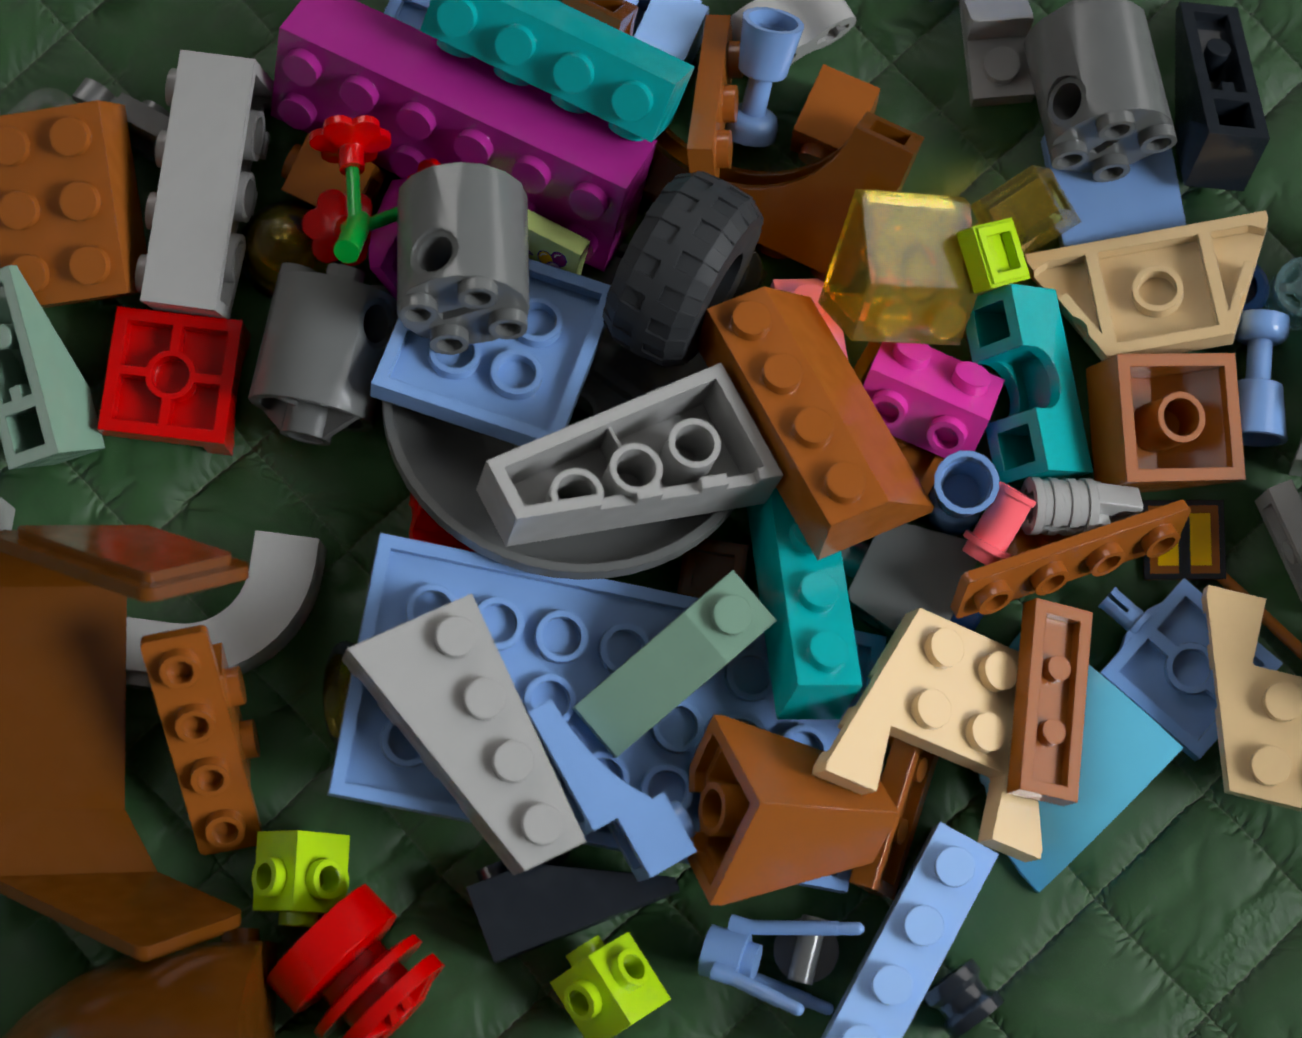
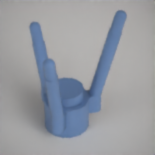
M732 914L728 928L715 924L710 926L702 946L698 974L708 977L710 980L731 985L795 1016L802 1015L804 1007L824 1015H831L834 1011V1006L830 1002L757 972L763 947L761 944L752 942V935H861L865 928L861 922L752 920Z

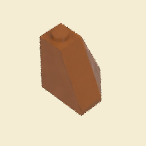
M713 715L689 765V792L700 793L698 809L700 832H696V835L690 838L697 852L688 856V861L709 904L722 906L873 863L887 835L892 831L899 814L881 780L879 779L877 791L860 795L812 775L815 762L820 754L825 751L728 716Z

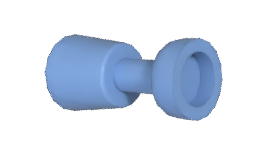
M754 7L743 12L738 66L742 74L748 77L743 103L738 104L737 122L726 123L725 130L732 131L733 142L751 147H766L776 141L778 120L774 113L767 109L772 83L782 81L787 77L804 30V23L791 13L769 7Z
M1266 309L1242 311L1235 340L1243 345H1247L1245 379L1238 380L1243 446L1271 447L1285 444L1288 441L1284 387L1280 382L1271 380L1273 346L1282 344L1290 332V317L1283 312Z
M975 451L955 452L948 455L939 464L934 475V486L928 495L934 508L931 513L926 515L929 523L936 530L947 535H959L966 530H970L977 523L981 512L995 501L999 491V475L994 464L986 456Z

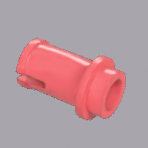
M1000 481L995 501L984 511L973 532L965 531L963 536L968 540L962 551L985 565L1011 557L1007 549L1031 508H1034L1037 502Z

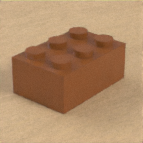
M96 100L1 115L0 268L8 265H17L42 308L141 294L135 288V271L140 255L147 254L125 105Z

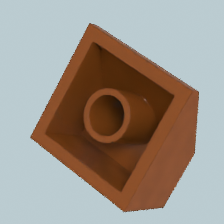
M1235 353L1116 354L1086 368L1095 481L1138 487L1140 492H1158L1246 480Z

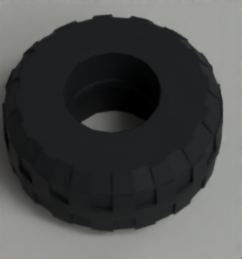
M704 171L678 174L664 187L631 239L626 253L616 270L606 297L602 317L615 342L636 355L664 368L686 365L698 354L697 345L706 309L732 299L759 241L764 218L752 196Z

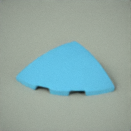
M1020 633L1009 646L1016 651H1019ZM1090 665L1088 667L1078 803L1060 806L1039 801L1042 838L1041 859L1025 863L1008 856L1019 874L1037 894L1067 867L1183 749L1158 723ZM978 773L979 782L984 784L987 795L990 779Z

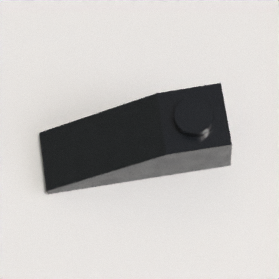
M1180 1L1176 8L1175 134L1177 142L1175 145L1184 186L1244 192L1270 140L1237 7Z
M502 861L477 870L476 873L480 882L466 887L493 961L497 964L680 892L675 877L655 875L652 878L638 882L633 873L538 864L513 876Z

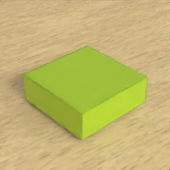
M1012 217L956 232L974 294L1030 279Z

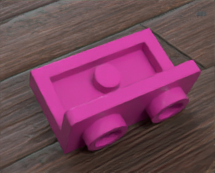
M888 329L863 387L893 436L946 458L948 455L958 451H975L990 420L1004 379L989 373L979 364L961 361L935 350L919 338L903 336Z

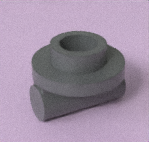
M802 914L801 918L794 919L803 921H827L825 919ZM777 935L774 941L773 954L777 967L788 980L813 985V983L824 979L833 971L839 957V945L836 936Z

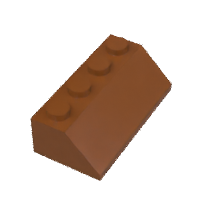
M764 286L706 309L697 349L708 368L718 363L723 364L783 473V477L776 488L817 560L932 512L934 505L811 297Z

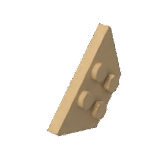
M1265 210L1025 254V261L1029 276L1038 287L1056 289L1061 314L1101 361L1116 354L1185 353L1233 344L1266 234L1268 215Z

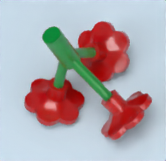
M335 115L324 120L323 128H317L310 133L309 144L310 147L321 152V158L324 161L334 164L339 163L340 173L346 176L347 195L337 189L324 190L317 197L316 208L304 214L301 226L304 234L312 239L311 251L317 260L323 263L339 260L345 265L355 266L362 263L367 256L372 231L397 222V207L372 216V202L360 190V175L365 172V163L375 160L378 152L388 149L392 144L391 133L386 129L380 128V121L373 116L361 115L350 118L344 115ZM435 158L425 159L418 164L416 173L431 166L441 165V163Z

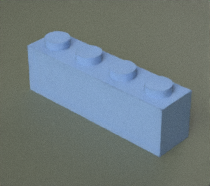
M942 822L932 827L821 1038H903L999 855L998 853Z

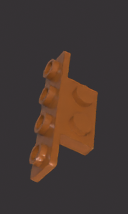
M1182 499L1080 534H1074L1073 536H1062L1060 534L1026 535L1020 527L1007 549L1011 557L967 571L961 575L950 608L958 619L977 612L982 615H988L1001 610L1015 599L1033 593L1040 596L1048 595L1060 589L1068 581L1089 574L1096 577L1106 575L1114 571L1122 563L1147 555L1149 558H1155L1164 555L1180 541L1181 532L1191 509L1185 500Z
M204 625L144 635L141 638L140 650L199 853L211 855L257 846L258 831H263L250 785V766L252 758L260 757V743L254 719L243 720L239 707L246 704V691L240 666H228L223 644H212L208 628Z

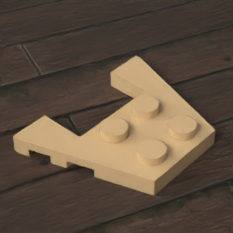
M1208 585L1203 589L1201 599L1203 613H1206L1210 643L1207 645L1210 670H1213L1217 702L1215 717L1224 793L1302 812V677L1253 664L1266 603L1265 598Z
M918 608L906 613L869 673L868 677L871 681L855 706L848 708L837 727L840 729V732L830 749L822 752L815 762L812 775L860 795L877 791L890 735L989 777L990 783L978 843L1025 863L1041 859L1042 838L1039 801L1007 794L1019 651L925 609Z

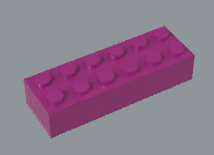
M301 0L279 27L270 116L306 133H311L317 128H323L324 120L331 116L344 115L350 118L361 115L373 116L380 121V128L386 129L391 133L392 144L388 149L378 152L377 158L371 161V163L396 174L401 179L408 178L410 174L416 173L420 161L428 158L437 159L441 165L454 162L477 163L506 171L521 182L527 194L529 210L590 241L584 263L605 272L635 224L657 144L656 139L652 142L645 139L643 141L625 139L609 128L608 121L589 112L580 114L567 111L551 100L552 94L531 84L520 86L509 83L494 73V66L473 56L471 58H461L451 55L438 47L436 38L356 0Z

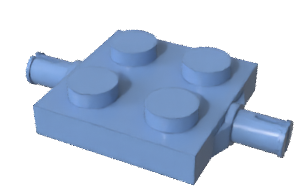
M1183 578L1161 603L1143 612L1115 586L1098 605V608L1105 611L1127 632L1123 637L1119 651L1099 673L1183 747L1182 751L1192 760L1197 761L1218 739L1215 717L1217 702L1213 670H1210L1207 645L1210 643L1206 613H1203L1202 593ZM1257 641L1253 664L1277 671L1283 663Z

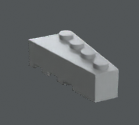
M180 49L177 68H171L168 72L165 85L166 104L171 106L168 128L159 132L155 147L156 166L161 168L158 190L149 194L145 209V225L148 230H151L148 252L147 254L140 255L135 271V288L137 292H141L140 301L155 311L230 319L246 250L245 236L237 233L239 222L247 223L251 215L253 216L258 192L256 190L255 176L251 172L252 163L259 159L266 160L271 138L269 132H265L264 110L271 109L274 81L256 59Z
M718 363L487 460L476 491L505 547L766 504L783 477V473L723 364Z
M472 593L347 648L341 660L376 699L379 708L391 723L399 728L419 753L420 759L435 778L438 777L458 802L459 808L513 876L587 842Z

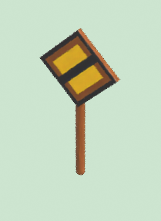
M1142 500V513L1179 500ZM1185 500L1191 512L1181 532L1180 541L1164 555L1155 558H1149L1147 555L1143 556L1144 580H1182L1183 578L1186 580H1217L1225 589L1249 594L1226 572L1224 500ZM1264 608L1261 623L1302 661V643Z

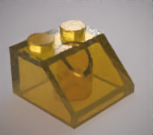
M855 189L818 303L852 341L960 345L978 294H974L956 232L972 227L970 203L964 197Z

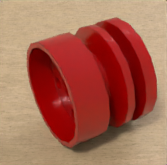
M363 884L319 919L280 959L269 973L265 982L295 1013L308 1009L322 998L326 1000L330 1007L322 1016L314 1031L318 1038H327L345 1022L348 1023L351 1029L343 1038H388L425 1001L433 981L446 965L434 953H431L409 971L404 965L418 950L422 941L417 935L412 934L388 949L381 941L390 930L397 915L367 884Z

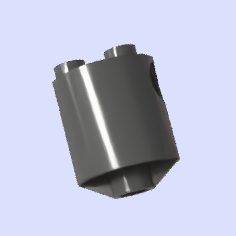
M1072 0L1042 18L1029 30L1024 41V48L1053 168L1082 173L1092 172L1095 181L1111 182L1126 176L1130 172L1129 165L1152 154L1169 150L1176 144L1177 138L1143 8L1128 0Z
M462 162L431 166L411 175L399 188L397 201V315L404 327L420 337L429 339V345L433 351L447 355L460 354L468 349L469 344L522 337L528 329L527 316L530 300L527 194L521 182L506 171L484 164Z
M282 263L280 265L248 399L251 404L262 409L277 426L280 433L288 438L323 446L330 445L332 436L339 431L368 432L374 429L380 399L370 396L371 382L399 317L397 315L396 299L385 286L364 284L365 272L360 269L331 263L328 264L326 274L317 273L309 267L295 263Z

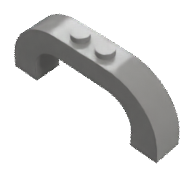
M0 497V530H12L16 509L2 497ZM255 530L249 578L246 579L236 599L222 612L209 619L187 624L127 617L126 687L152 690L140 650V642L144 635L197 625L206 626L211 643L223 644L228 666H240L242 674L259 667L273 658L295 637L315 604L321 586L327 552L319 538Z

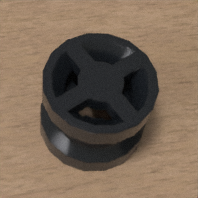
M973 958L958 966L929 988L922 1000L928 1008L937 1009L945 1019L944 1030L950 1038H958L969 1031L1005 1001L997 990L987 989L980 980V967Z

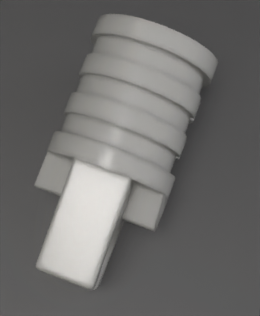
M1028 477L1024 480L1020 491L1037 502L1021 525L1026 535L1060 534L1062 536H1073L1074 534H1080L1140 514L1143 510L1138 487L1106 484L1091 478H1081L1079 480L1063 478L1059 480L1058 478L1041 479L1039 477Z

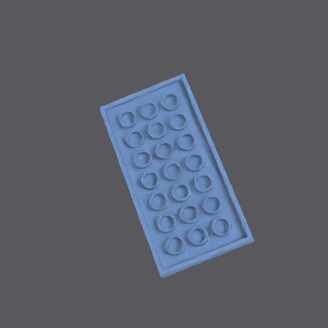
M380 533L378 537L357 644L472 593L526 712L552 699L563 719L578 739L604 766L631 787L651 798L664 792L670 803L677 800L688 813L695 832H700L698 815L700 793L689 792V765L713 715L728 716L823 751L830 749L840 732L837 726L846 711L840 720L776 719L765 634L763 632L623 753L614 758L572 708L698 598L608 579L575 580L552 578L527 573L500 564L477 552ZM854 630L863 685L848 708L857 704L871 681L868 675L885 649L887 637ZM351 672L327 796L471 823L459 808L458 802L438 777L435 778L420 759L419 753L396 725L394 726L379 708L378 702L360 679L356 678ZM607 825L584 836L587 841L583 843L584 845L620 851ZM688 857L678 862L690 865ZM851 869L796 885L845 893L848 892Z

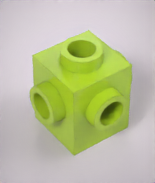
M302 830L258 831L256 862L252 872V886L254 889L252 911L279 913L278 925L312 927L318 921V915H325L346 897L349 888L348 861L350 835Z
M629 932L607 945L603 943L599 935L587 941L565 956L571 968L550 982L584 1038H613L671 1000Z

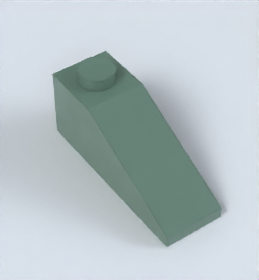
M8 265L0 268V439L8 469L57 465L104 449V440L102 434L97 429L98 418L87 382L18 266Z
M732 570L572 709L611 755L616 758L728 664L777 620L735 571Z

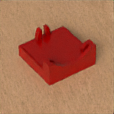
M117 306L98 421V431L104 436L204 447L207 453L233 456L238 387L251 337L242 320Z

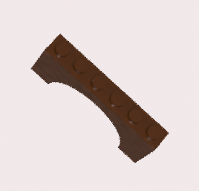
M625 0L561 1L578 11L633 36L634 22L639 6ZM867 111L855 126L850 138L833 153L817 162L804 167L783 171H754L731 166L730 169L720 168L719 178L739 188L755 200V204L764 218L756 249L776 259H787L789 257L810 267L811 273L816 278L828 284L841 286L845 283L855 288L867 269L925 137ZM668 127L656 138L657 144L643 191V196L651 202L656 201L664 187L676 175L689 173L687 144Z

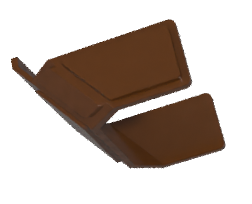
M149 525L18 526V530H0V894L142 962L151 961L212 939L241 925L240 908L158 872L125 810L127 597L138 601L152 602L243 581L249 578L248 562L231 557V552Z

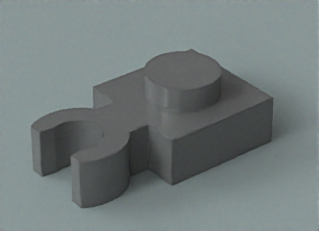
M86 77L72 95L73 100L78 103L101 100L124 104L132 151L156 164L155 147L157 137L161 130H167L170 113L153 101L143 100L140 102L124 92L117 98L105 86Z

